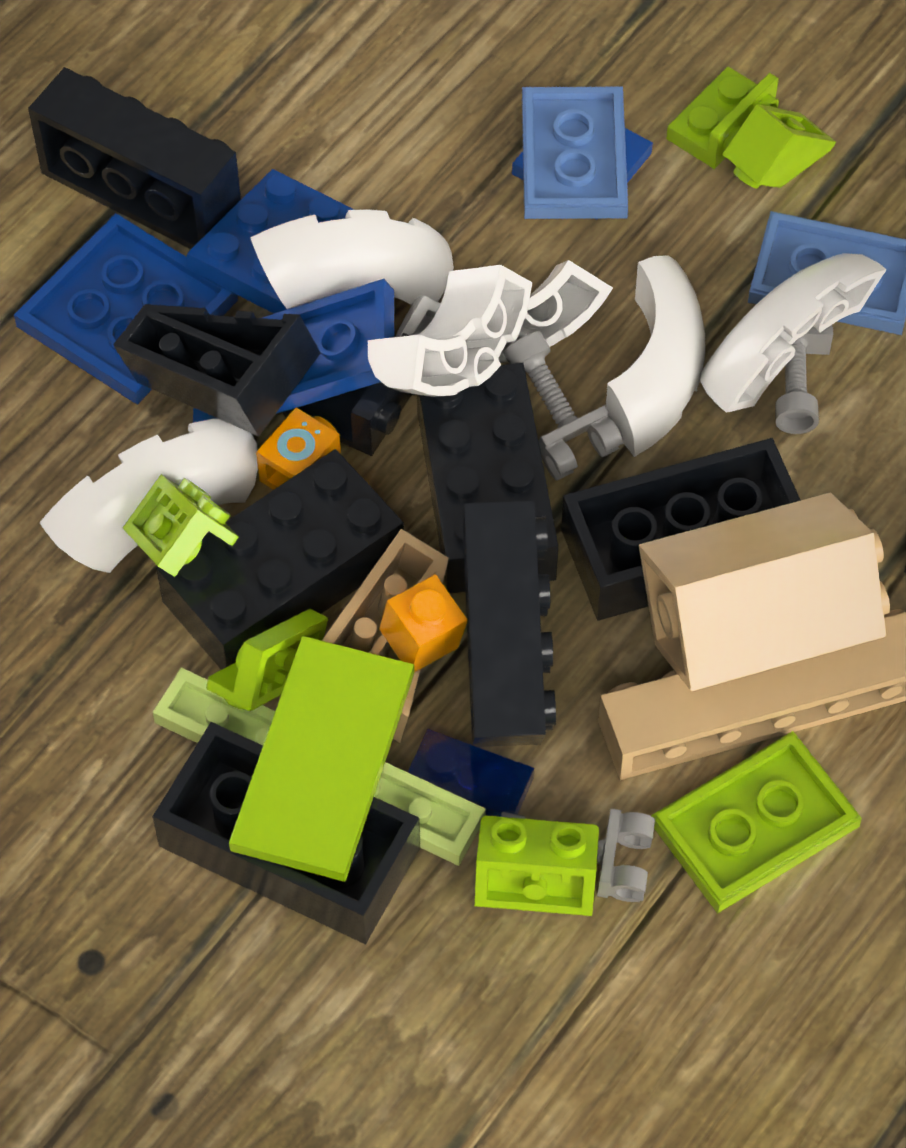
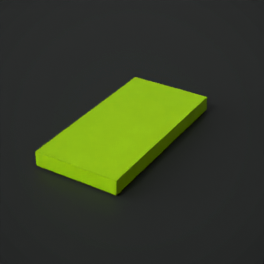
M302 636L229 841L230 851L346 882L414 677V664Z

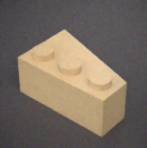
M401 529L322 641L400 661L379 630L387 600L434 574L443 583L449 557ZM420 670L414 673L393 737L399 743L409 717Z

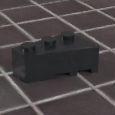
M145 304L113 344L137 383L256 436L262 433L321 354L304 321L298 314H284L282 320L256 318L253 311L237 310L235 316L210 315L206 308Z

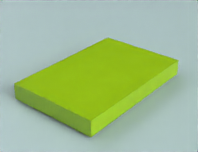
M794 731L651 815L655 819V831L717 914L859 828L862 820L861 816Z

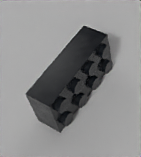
M64 67L28 107L40 169L43 175L189 249H192L241 200L236 152L231 150L227 144L218 139H209L189 129L176 118H167L146 108L136 98L124 97L104 87L91 76H82Z
M524 363L501 365L482 384L468 387L456 395L436 397L417 395V414L440 553L449 557L444 576L447 591L450 594L465 592L462 530L464 503L535 501V517L546 516L548 549L545 551V559L538 560V574H549L550 581L556 580L558 541Z
M773 438L563 495L561 531L596 619L599 621L649 607L639 544L801 500Z
M334 449L226 521L225 523L239 536L233 546L209 532L203 537L202 546L197 556L190 563L183 565L175 577L157 567L162 602L222 670L236 663L237 654L241 646L248 639L308 609L322 614L357 590L401 529L404 530V522L345 458Z
M535 501L464 503L462 530L466 618L468 619L467 642L472 747L541 745L546 736V730H553V725H556L555 691L544 690L543 673H550V667H553L552 632H541L540 616H547L548 609H550L549 574H538V560L545 559V551L548 549L546 516L535 517Z
M210 722L152 816L159 847L366 945L420 849L419 817L373 797L346 882L230 851L229 841L263 745Z

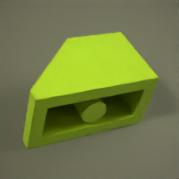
M756 104L722 155L736 166L733 173L747 185L756 189L760 185L781 188L831 151L836 141L802 113Z

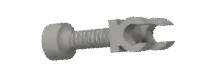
M832 325L821 333L812 327L792 344L795 348V354L785 365L786 394L779 397L775 403L776 426L783 432L803 434L814 430L819 424L818 400L813 395L807 393L806 354H830L833 338Z
M535 331L509 345L503 351V354L509 364L524 363L525 372L530 373L529 377L532 378V383L537 387V392H540L539 395L545 401V406H547L548 410H551L550 414L553 415V420L558 424V429L542 436L538 441L544 464L550 475L557 481L573 473V469L578 467L573 452L565 442L587 431L594 449L601 457H605L618 450V446L624 443L617 425L609 418V412L605 405L580 418L574 416L575 413L571 411L572 408L569 406V402H566L567 399L563 397L564 394L561 392V388H558L559 385L553 379V374H550V369L545 365V357L551 352V349L542 333Z
M610 809L606 838L598 841L597 863L601 866L598 897L608 898V896H612L626 902L643 901L648 872L636 866L613 865L617 843L633 849H647L651 847L655 819L650 815L638 812L621 813V810ZM502 812L501 816L526 819L524 815Z

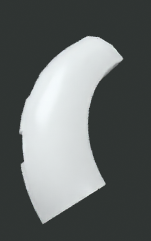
M348 210L345 219L318 223L316 215H311L283 223L250 237L260 264L286 309L381 279H385L394 289L395 298L401 299L410 305L413 304L415 299L423 295L438 302L445 292L449 271L454 269L451 249L441 234L429 225L414 218L408 223L391 220L387 211Z
M843 253L808 266L786 279L740 320L711 356L701 371L700 382L706 393L726 413L753 407L772 380L794 357L795 348L792 344L812 327L821 333L838 320L860 312L887 269L862 254Z
M653 256L638 262L635 301L647 319L651 338L645 350L632 366L607 384L606 409L609 412L608 416L617 425L624 445L634 457L663 438L680 420L683 409L690 401L694 391H697L701 371L703 370L705 331L700 305L687 275L678 262L670 256Z
M570 260L556 265L549 277L530 294L525 319L516 341L532 332L540 331L549 347L555 345L573 334L587 322L603 304L613 287ZM425 295L415 299L396 337H401L403 333L410 336L419 335L430 324L441 303ZM514 342L506 343L503 351ZM503 351L498 357L500 363L508 362Z
M502 265L449 271L447 286L440 307L430 324L419 335L368 340V361L375 377L387 387L397 391L430 397L456 395L468 387L479 386L501 366L498 357L506 343L515 342L518 338L529 304L532 282Z
M220 419L190 423L188 434L162 442L160 437L155 435L118 454L122 464L106 473L93 483L89 476L82 479L51 508L40 521V524L54 543L74 560L94 570L110 573L129 552L138 546L124 531L123 526L161 474L177 485L184 478L190 480L211 496L210 500L217 505L245 503L256 481L258 471L257 443L252 433Z

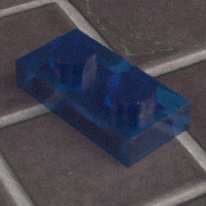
M427 729L408 770V773L485 808L486 816L498 817L502 816V812L519 813L534 779V768L430 729Z

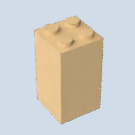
M831 492L639 544L655 646L691 691L886 637L884 614L889 613L890 603L887 591L879 580L877 563H881L884 558L881 540L874 529H869L858 519L853 509H848Z

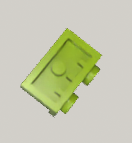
M727 66L667 126L666 139L715 169L726 158L722 155L756 104L778 108L779 100L776 98L779 78L768 73L756 84Z
M162 474L123 526L124 531L158 567L174 577L183 565L190 563L197 556L202 546V539L208 531L231 546L239 538L225 523L230 514L211 501V496L186 478L177 485Z
M308 609L248 639L241 646L236 657V663L210 675L207 680L206 689L224 698L230 706L249 712L282 694L302 636L322 641L328 617Z
M483 816L480 822L476 859L474 906L592 916L599 827L595 824Z

